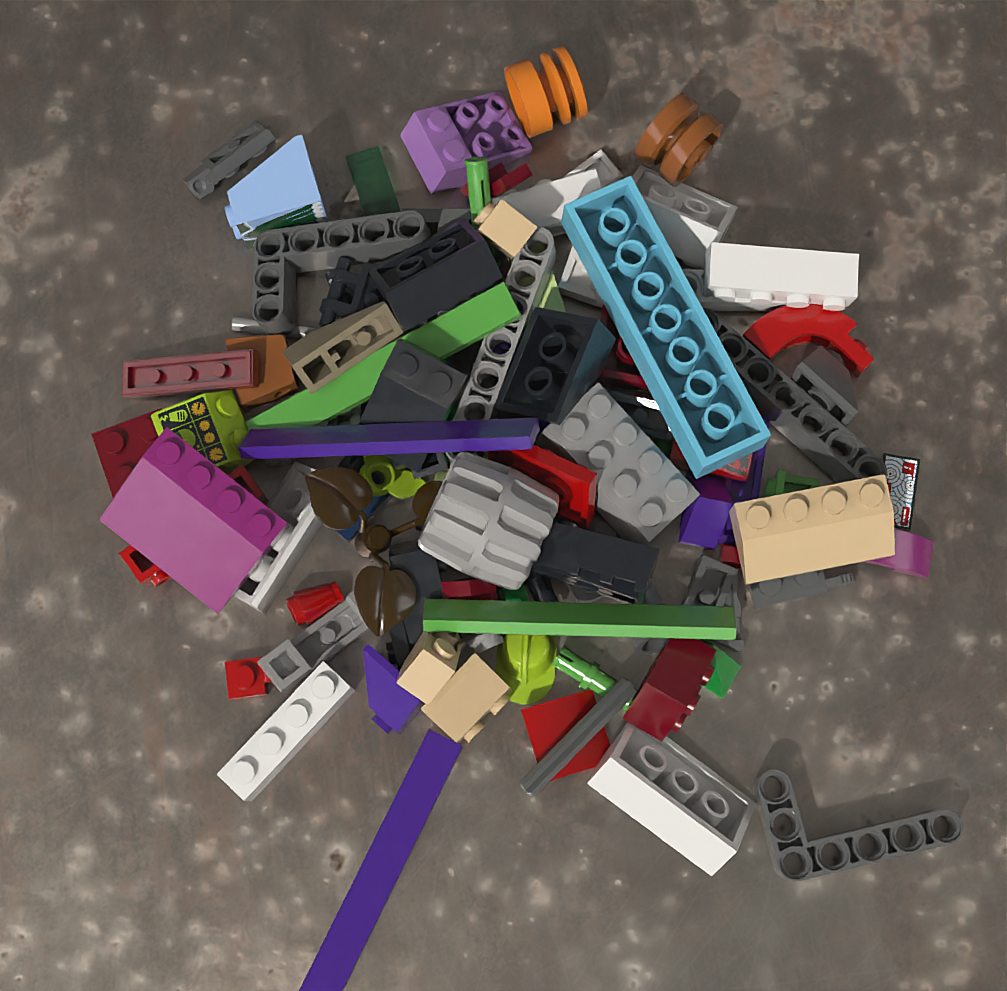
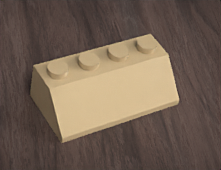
M885 474L734 503L729 511L745 585L895 555L894 510Z

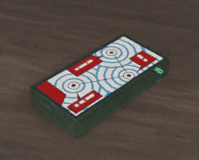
M883 453L881 459L887 467L886 481L894 510V528L909 532L912 525L920 459Z

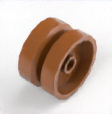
M683 92L674 97L658 113L645 130L635 149V156L648 167L660 164L659 176L672 187H677L698 168L710 153L724 129V124L710 113H705L698 117L699 104Z

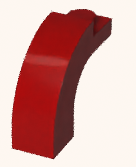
M809 304V306L804 308H793L786 305L762 316L743 333V337L771 362L791 346L813 344L822 346L827 351H835L844 360V366L858 379L874 360L870 355V349L864 342L850 337L857 323L840 311L823 309V305Z

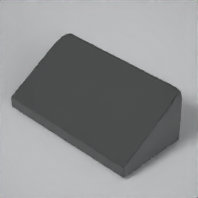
M619 386L610 387L607 391L610 396L647 436L674 441V436L651 393Z

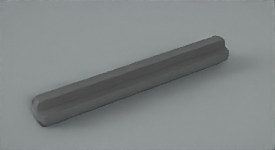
M622 678L520 781L521 788L529 796H536L637 693L636 687L628 679Z

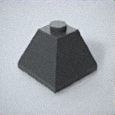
M820 346L796 367L790 379L842 425L847 427L859 412L850 373L844 366L845 362L840 355L833 350L827 351Z

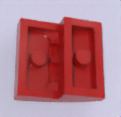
M591 689L521 709L537 764L597 704ZM605 727L549 782L596 768L600 759L610 747Z

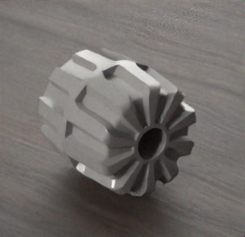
M468 451L460 452L452 462L421 530L418 546L428 554L467 575L510 590H517L528 578L533 562L537 561L541 553L540 546L550 533L553 519L559 507V495L510 466Z

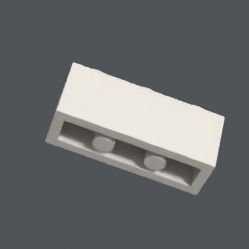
M577 169L571 171L562 179L555 181L543 179L532 184L531 188L521 191L510 189L491 199V203L495 205L503 199L534 225L544 227L553 236L566 233L561 224L564 205L602 187L596 169L589 171Z

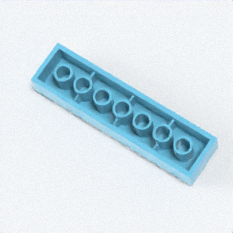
M628 176L565 204L561 224L695 478L698 479L763 448L771 434L632 176Z

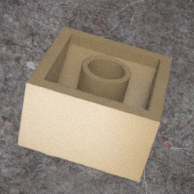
M474 653L446 682L429 705L425 704L421 710L456 743H460L463 739L469 743L485 727L480 723L490 711L497 715L511 700L507 696L511 688Z

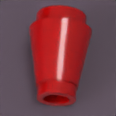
M336 581L293 591V596L285 599L297 626L304 623L307 625L311 624L337 606L338 603L344 601Z

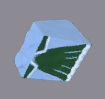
M302 135L292 138L227 191L230 205L224 206L229 225L233 227L237 240L243 238L248 250L254 248L256 238L264 231L329 222Z

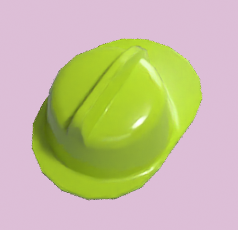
M501 634L504 642L497 645L495 673L511 688L507 693V696L511 699L510 701L525 705L536 703L543 699L551 690L555 678V667L552 664L556 659L557 652L556 635Z

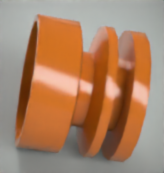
M563 45L552 49V59L547 52L539 54V72L536 71L529 59L504 67V75L511 101L520 124L529 138L553 130L552 112H555L563 125L571 123V113L576 120L588 115L585 88L581 75Z

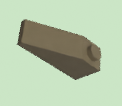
M382 301L312 331L282 351V353L310 394H313L404 332L387 304Z

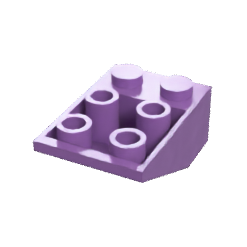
M502 91L414 111L400 134L431 195L467 184L466 165L464 163V160L467 158L479 156L488 158L489 170L501 162L503 165H506L529 154L533 150Z

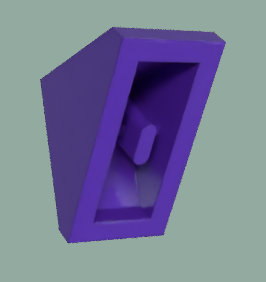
M688 471L685 478L701 495L681 513L678 543L714 550L728 519L733 502L723 478L704 475L696 479L693 472Z

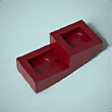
M502 162L489 169L491 197L501 195L534 176L527 163L510 173L507 172ZM468 183L460 188L465 196H468Z

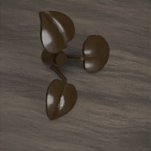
M326 467L312 471L305 476V480L309 489L311 506L317 519L330 529L345 530L352 527L359 517L360 525L357 526L359 533L355 537V548L361 556L369 558L371 562L375 561L382 567L381 569L377 566H366L357 575L354 585L355 600L362 619L374 635L382 636L410 614L416 602V589L411 578L404 571H389V563L380 557L379 554L385 552L390 547L392 537L418 525H421L423 528L443 481L428 482L416 491L412 500V508L419 518L388 530L380 524L367 526V515L363 509L372 502L373 491L368 481L361 474L343 467Z

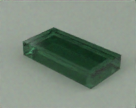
M379 146L345 156L365 217L401 212Z

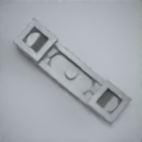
M354 590L347 595L346 600L290 641L287 639L258 660V665L280 692L311 674L323 661L325 663L369 630L358 610Z

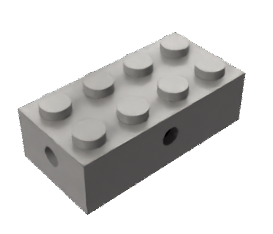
M599 382L584 394L560 425L551 423L535 440V443L540 448L551 450L557 456L575 464L584 465L590 471L597 473L595 509L624 540L646 545L701 495Z

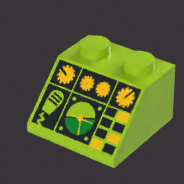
M233 390L204 393L151 415L158 436L168 427L227 475L239 466H245L254 460L241 459L238 447L249 431Z

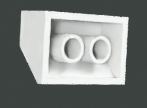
M640 165L632 178L674 256L682 259L690 267L704 269L706 250L711 242L722 243L738 207L683 183L677 187H672L659 176L658 172Z

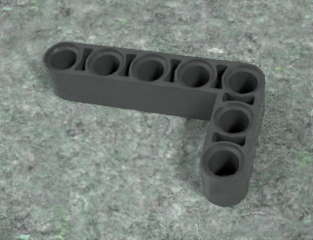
M402 211L264 231L258 235L254 243L253 317L267 335L281 334L287 337L295 327L296 273L336 268L338 258L340 257L351 260L352 266L361 265L364 262H384L433 236L423 216L416 211ZM278 314L274 319L270 320L271 317Z
M778 769L767 770L760 773L753 783V793L773 868L777 875L789 881H802L949 845L956 842L963 832V822L960 816L954 811L941 809L930 810L807 840L789 776ZM769 776L777 778L781 783L782 790L776 798L768 797L763 790V783ZM779 814L786 815L791 821V830L785 836L778 835L773 828L774 819ZM939 816L944 817L949 824V831L943 838L939 837L933 828L934 821ZM902 825L907 826L912 832L911 843L906 847L901 846L896 839L897 829ZM865 834L870 835L875 841V850L869 856L863 855L858 846L860 838ZM828 843L836 846L839 854L837 861L832 865H827L821 858V850ZM791 852L798 854L802 863L800 870L795 874H789L783 866L785 856Z

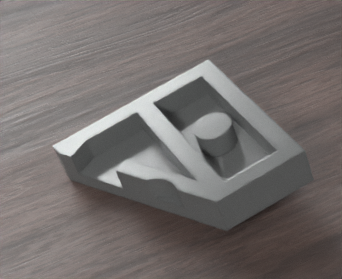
M702 555L698 559L681 605L733 607L737 627L736 639L708 640L736 652H743L745 646L744 640H741L739 617H742L741 603L737 597V590L739 588L738 571L731 566Z

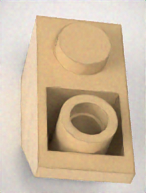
M503 199L495 205L489 201L473 221L478 225L476 231L486 242L510 259L517 255L537 229L536 225Z
M423 631L401 666L396 683L429 705L455 673L463 639L460 638L458 633Z

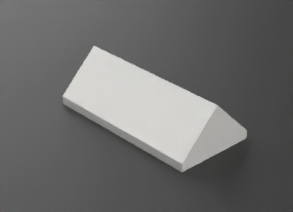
M296 461L267 504V507L285 520L290 527L234 595L264 615L322 525L313 512L309 489L305 480V476L315 471V469Z

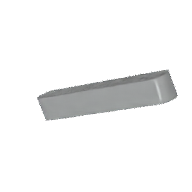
M537 226V229L514 257L505 280V284L518 309L523 312V317L484 337L453 421L467 420L470 413L476 410L486 412L483 420L498 418L500 411L493 407L534 307H538L556 260L553 235L544 227ZM536 244L548 246L544 252L539 254L530 251ZM528 276L536 279L531 286L521 287L518 285L519 280L523 277ZM500 343L511 345V348L505 354L498 355L493 353L494 347ZM489 376L498 378V382L493 388L484 389L480 387V383L484 378ZM472 451L471 453L483 457L485 451ZM446 452L452 464L456 457L455 452Z

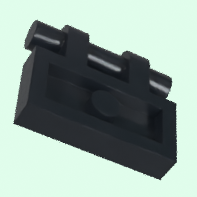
M344 257L338 258L336 268L332 269L329 275L328 282L331 285L327 298L323 299L319 311L322 313L319 322L320 327L335 322L336 318H345L382 301L385 302L368 272L376 267V265L364 262L361 273L358 275L350 272L351 260ZM345 288L355 290L351 304L341 302Z

